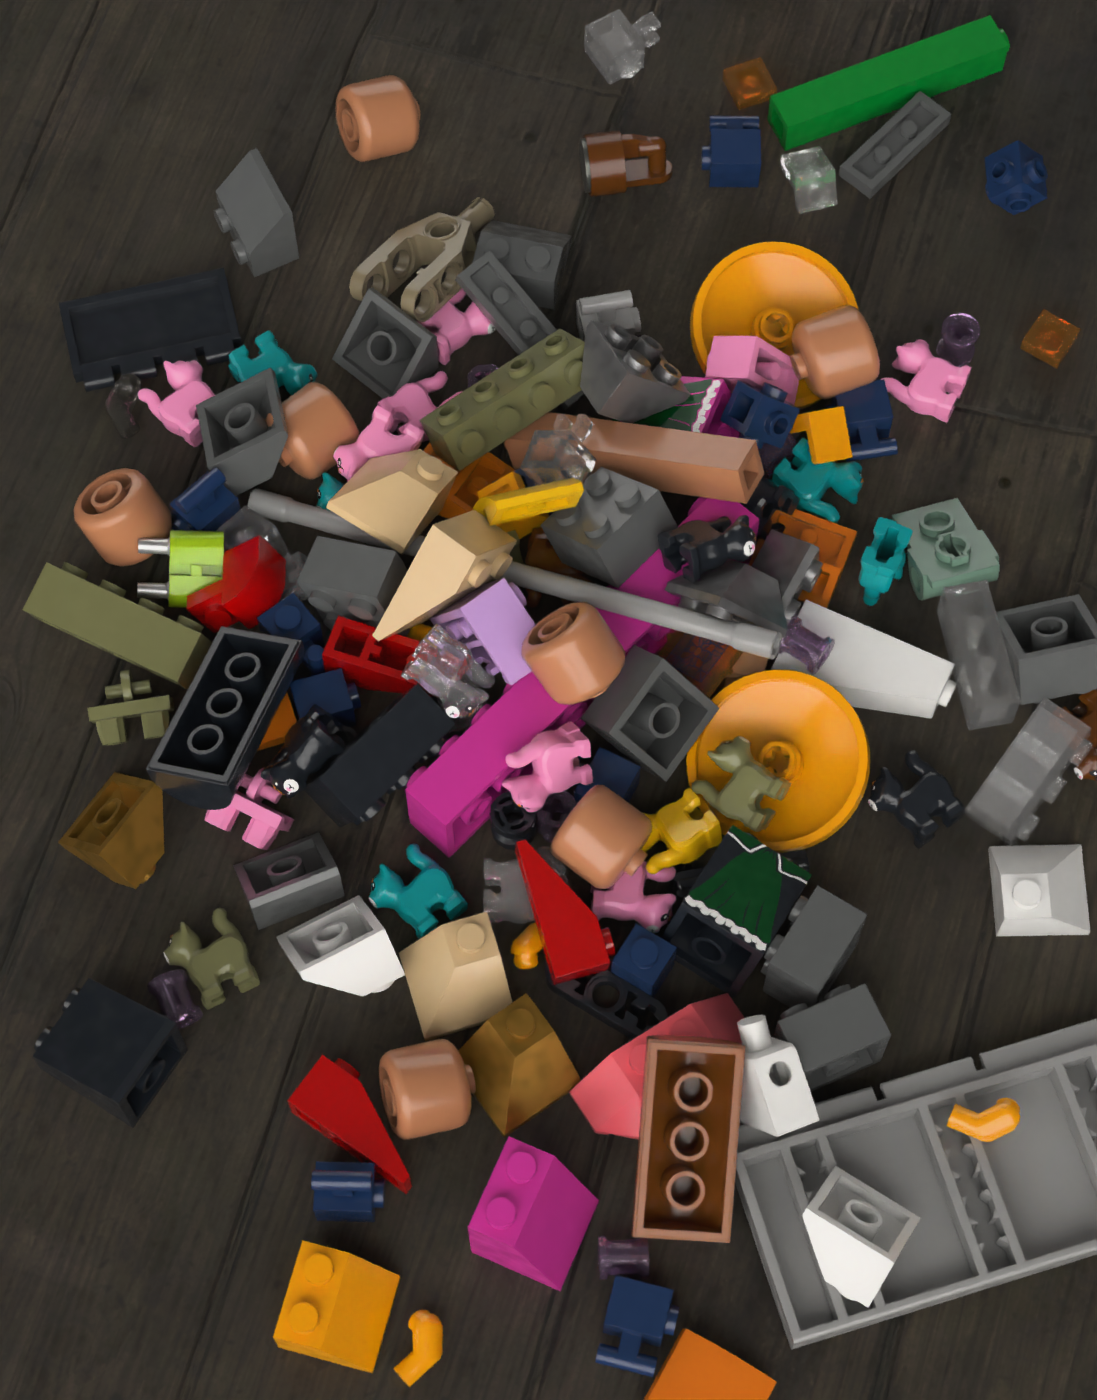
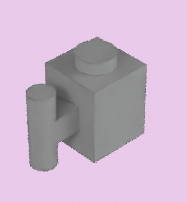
M631 290L576 300V324L580 340L584 342L586 327L591 320L607 326L611 323L617 324L632 335L641 332L640 315L638 308L633 307Z

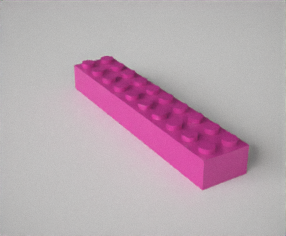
M699 497L689 509L688 517L678 527L689 521L701 520L708 522L722 516L728 517L733 524L740 516L747 515L749 517V527L753 530L757 539L759 518L740 503ZM658 548L619 588L612 585L607 587L679 607L678 604L681 598L665 591V588L669 581L683 575V567L689 564L682 565L681 570L675 574L664 566L662 553ZM752 555L741 563H745L748 565L750 563ZM596 608L623 646L625 656L633 645L656 655L680 632ZM532 671L513 685L507 683L503 690L504 695L494 705H484L475 714L471 721L472 726L460 737L454 735L447 740L440 749V757L428 768L426 766L420 767L409 778L405 792L410 823L450 858L490 819V809L494 800L502 793L509 792L508 789L502 786L503 780L533 773L532 763L521 768H512L507 766L505 762L506 756L509 753L517 752L529 744L537 734L543 731L557 730L565 723L572 721L581 729L586 723L580 718L595 698H590L573 705L559 704L549 696Z

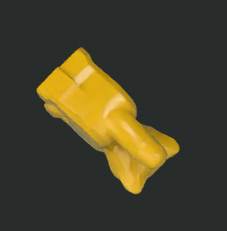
M690 787L684 790L683 796L678 801L665 805L655 814L643 813L651 820L652 832L642 850L648 851L659 840L664 842L667 847V851L657 853L648 860L645 867L650 874H657L664 868L681 863H691L701 857L709 848L718 846L722 841L720 822L710 810L704 813V815L697 808L701 805L700 799Z

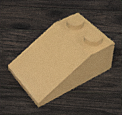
M476 510L433 524L372 636L381 641L417 626L494 578L499 579L512 563L513 558L509 554L517 540L497 525L490 526L488 519Z

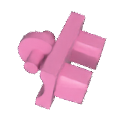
M262 768L254 777L245 774L240 786L247 789L246 795L237 790L228 807L220 810H207L204 820L220 829L230 831L241 811L252 817L242 839L259 849L268 850L280 830L289 831L294 819L261 803L265 798L277 804L282 796L281 793L271 786V782L261 777V772L264 769Z

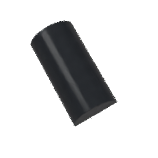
M221 626L146 768L153 782L170 796L188 805L207 810H220L228 807L305 656L302 640Z

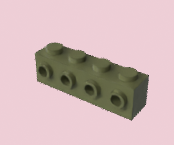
M560 328L420 419L419 421L435 454L460 471L582 390L580 382L585 342Z
M46 562L22 609L23 611L45 624L188 690L213 643L201 634L204 628L202 625L182 615H179L176 622L162 616L165 611L163 607L142 597L138 604L124 598L126 590L106 580H102L100 586H97L86 580L87 572L67 562H64L61 569Z

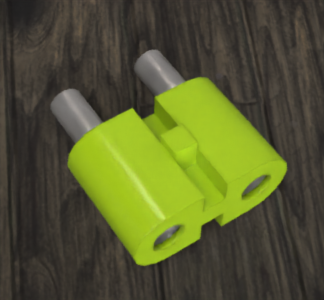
M170 530V537L168 539L138 538V553L169 555V581L167 583L138 582L137 598H166L168 600V607L186 608L188 595L223 579L224 531Z

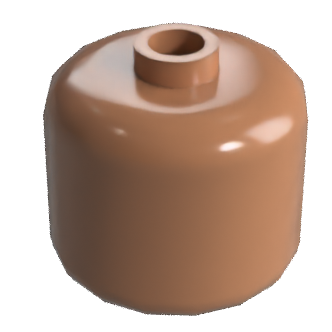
M387 75L349 84L340 89L336 98V121L342 142L354 159L359 162H367L404 153L414 148L419 138L420 108L411 90L402 79L395 75Z
M843 305L796 324L792 333L794 354L790 356L791 364L796 377L799 380L804 379L808 388L815 396L822 399H830L876 380L880 373L878 350L865 318L856 307Z
M310 382L282 402L289 435L278 462L283 467L289 466L298 475L313 480L337 464L333 455L339 445H349L356 442L360 433L355 421L340 399L325 385ZM269 413L265 418L268 427L273 424V417Z
M116 469L97 477L78 496L74 506V519L77 526L98 554L111 565L124 567L135 565L148 559L153 554L138 553V538L168 539L173 526L170 510L149 480L135 469Z
M587 602L570 603L551 612L528 632L522 643L521 656L549 696L557 703L563 705L577 704L601 695L609 688L625 664V650L598 610Z
M595 785L581 798L565 819L551 842L550 851L557 860L598 889H607L612 887L625 872L632 877L644 862L648 854L642 848L652 832V823L645 814L608 787Z
M438 1039L392 1049L381 1057L378 1070L383 1105L388 1122L393 1132L400 1139L410 1140L457 1129L467 1123L472 1108L471 1093H475V1079L470 1065H464L458 1049L450 1041Z

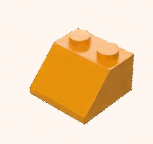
M302 1240L273 1335L277 1346L296 1353L373 1373L401 1279L400 1275L351 1253Z

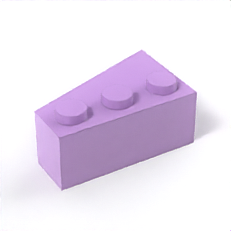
M501 578L487 583L430 618L449 649L466 655L465 661L475 667L483 662L487 663L488 665L485 667L487 673L494 676L501 672L504 681L510 685H513L531 672V669L521 656V649L525 637L536 624L524 608L527 605L525 596L513 582L508 584L505 578Z

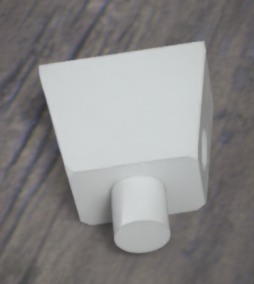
M754 1015L738 1021L737 1026L742 1041L741 1044L746 1046L740 1123L778 1137L819 1121V1116L795 1046L792 1043L771 1037L764 1015Z

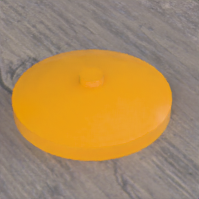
M787 242L756 243L738 249L726 256L711 270L701 284L695 296L690 316L691 342L696 359L704 374H706L707 357L711 351L714 336H758L783 353L791 356L794 354L792 333L796 324L843 305L854 306L857 309L858 305L850 286L841 273L819 254L805 247ZM804 379L799 380L794 406L803 409L822 399L810 391Z
M779 669L761 671L742 677L715 695L711 701L719 707V710L687 753L686 766L690 788L692 789V783L695 780L700 779L710 782L719 792L724 788L733 774L722 770L711 760L707 752L714 751L722 741L733 740L737 736H742L750 741L754 760L763 764L774 776L784 777L792 784L782 801L774 800L764 795L760 802V807L762 809L770 808L775 810L776 813L768 827L760 832H754L744 826L741 821L724 816L713 808L701 794H696L701 802V805L698 807L704 815V813L710 810L720 822L723 835H726L730 827L734 825L740 830L754 835L761 843L777 853L812 847L826 840L843 827L858 808L865 793L870 774V748L864 726L853 707L843 695L823 680L812 675Z

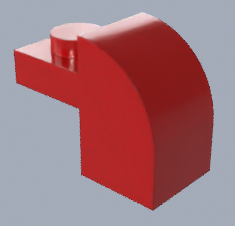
M260 535L227 550L223 555V579L188 595L186 609L213 633L218 632L221 626L228 627L239 621L245 627L251 629L258 625L257 618L279 602L286 582V559Z

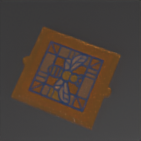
M676 630L674 633L668 634V641L657 656L664 658L705 696L710 698L726 675L729 676L733 673L732 667L743 654V651L736 650L727 644Z

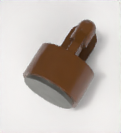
M619 130L584 134L583 138L580 139L583 185L585 193H589L590 197L626 193V187L661 184L667 182L672 177V164L666 159V142L660 136L621 135ZM648 156V158H643V159L625 160L626 158H635V157Z

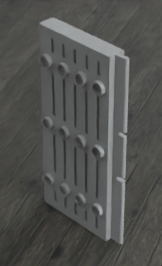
M1097 1018L980 1053L979 1058L983 1069L978 1071L975 1068L974 1060L970 1056L880 1083V1090L883 1093L884 1099L877 1101L873 1088L870 1086L814 1103L819 1121L778 1137L745 1124L739 1126L735 1184L791 1350L1097 1255ZM1007 1097L1015 1100L1020 1107L1021 1118L1017 1127L1012 1132L991 1142L978 1140L946 1126L955 1103L980 1113L995 1105L997 1100ZM835 1166L921 1218L869 1307L844 1297L836 1287L824 1280L802 1217L807 1206Z

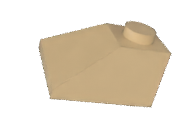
M421 449L370 458L328 501L326 508L400 554H403L440 513L458 472L444 464L440 459L429 455Z
M487 912L442 924L399 952L425 1041L482 1025L489 1018L513 1003L501 955Z

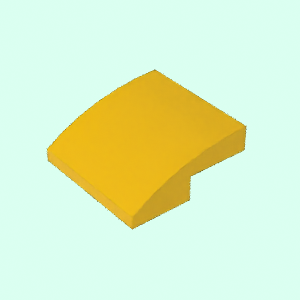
M568 478L482 497L475 503L473 510L486 517L491 526L576 507L584 492L582 482L578 479Z

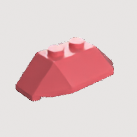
M728 993L691 1003L610 1053L570 1091V1095L595 1133L612 1134L639 1140L647 1037L653 1035H679L742 1043L737 1022L745 1017Z

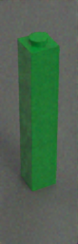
M991 15L771 95L767 120L784 151L790 150L900 109L919 91L930 98L1002 71L1010 47L1007 34L1003 29H998Z

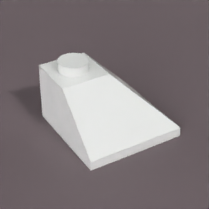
M1081 844L989 847L996 937L1089 935L1090 923Z
M359 895L276 937L304 981L364 997L371 992L377 993L386 990L395 980L405 976L385 928Z
M837 1166L831 1171L802 1215L824 1280L836 1287L844 1297L858 1301L866 1307L870 1306L921 1219Z

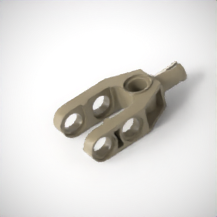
M477 197L458 216L437 212L396 231L353 272L349 285L350 294L355 300L362 302L367 292V283L371 276H373L371 288L376 289L387 298L422 265H428L425 269L421 268L416 272L417 276L404 289L400 303V309L419 322H426L462 289L455 279L458 274L472 264L477 247L474 235L494 218L493 207L486 199L480 200V197ZM399 252L398 263L393 269L394 257ZM444 272H447L444 282L441 284L442 275ZM421 292L420 302L415 309L416 299Z

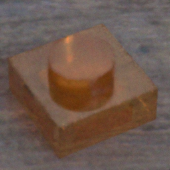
M761 57L723 69V81L738 110L768 101L770 96L777 92V87Z
M1043 309L1023 338L1020 349L1058 368L1077 340L1081 329Z

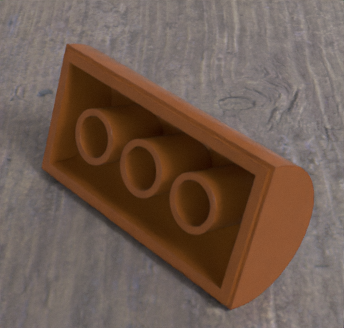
M653 1035L647 1037L631 1229L632 1237L730 1243L746 1047L744 1044L694 1036Z

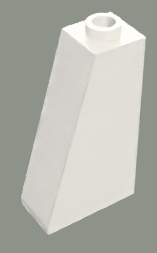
M805 600L771 670L803 672L821 679L842 694L852 707L932 719L938 704L947 707L957 685L956 682L950 680L954 663L809 600Z

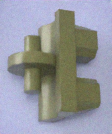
M130 669L120 671L121 684L105 686L107 700L123 697L124 702L87 708L89 721L96 724L103 746L127 743L124 719L140 716L144 739L161 738L170 724L169 712L175 711L173 698H170L169 695L136 700V695L152 693L150 679L133 682Z

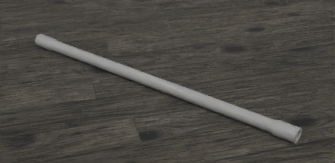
M259 488L254 489L250 494L248 510L251 514L280 522L299 524L396 551L330 510L293 500L291 497ZM419 535L403 554L415 557L426 537ZM512 561L508 570L499 578H505L508 583L513 582L523 588L573 602H587L598 609L727 644L736 650L772 660L777 656L781 645L780 632L744 622L735 623L703 613Z

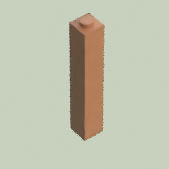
M548 412L504 441V446L508 451L513 468L516 470L530 464L552 472L556 476L586 480L600 467H604L656 488L659 491L744 504L748 503L764 475L756 440Z

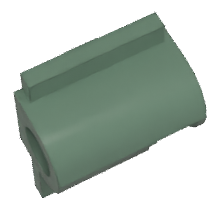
M958 498L892 515L893 521H897V524L910 528L913 531L907 545L908 570L913 590L919 600L922 601L997 581L999 578L1000 564L998 553L984 531L976 528Z

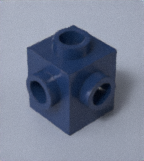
M1017 140L985 157L987 177L985 190L993 204L1015 215L1027 211L1031 206L1048 198L1046 188L1048 174L1043 162V156L1021 141Z
M738 380L720 421L740 432L738 438L756 440L758 449H762L764 443L782 449L800 408L786 401L788 393L774 385L764 382L760 389Z

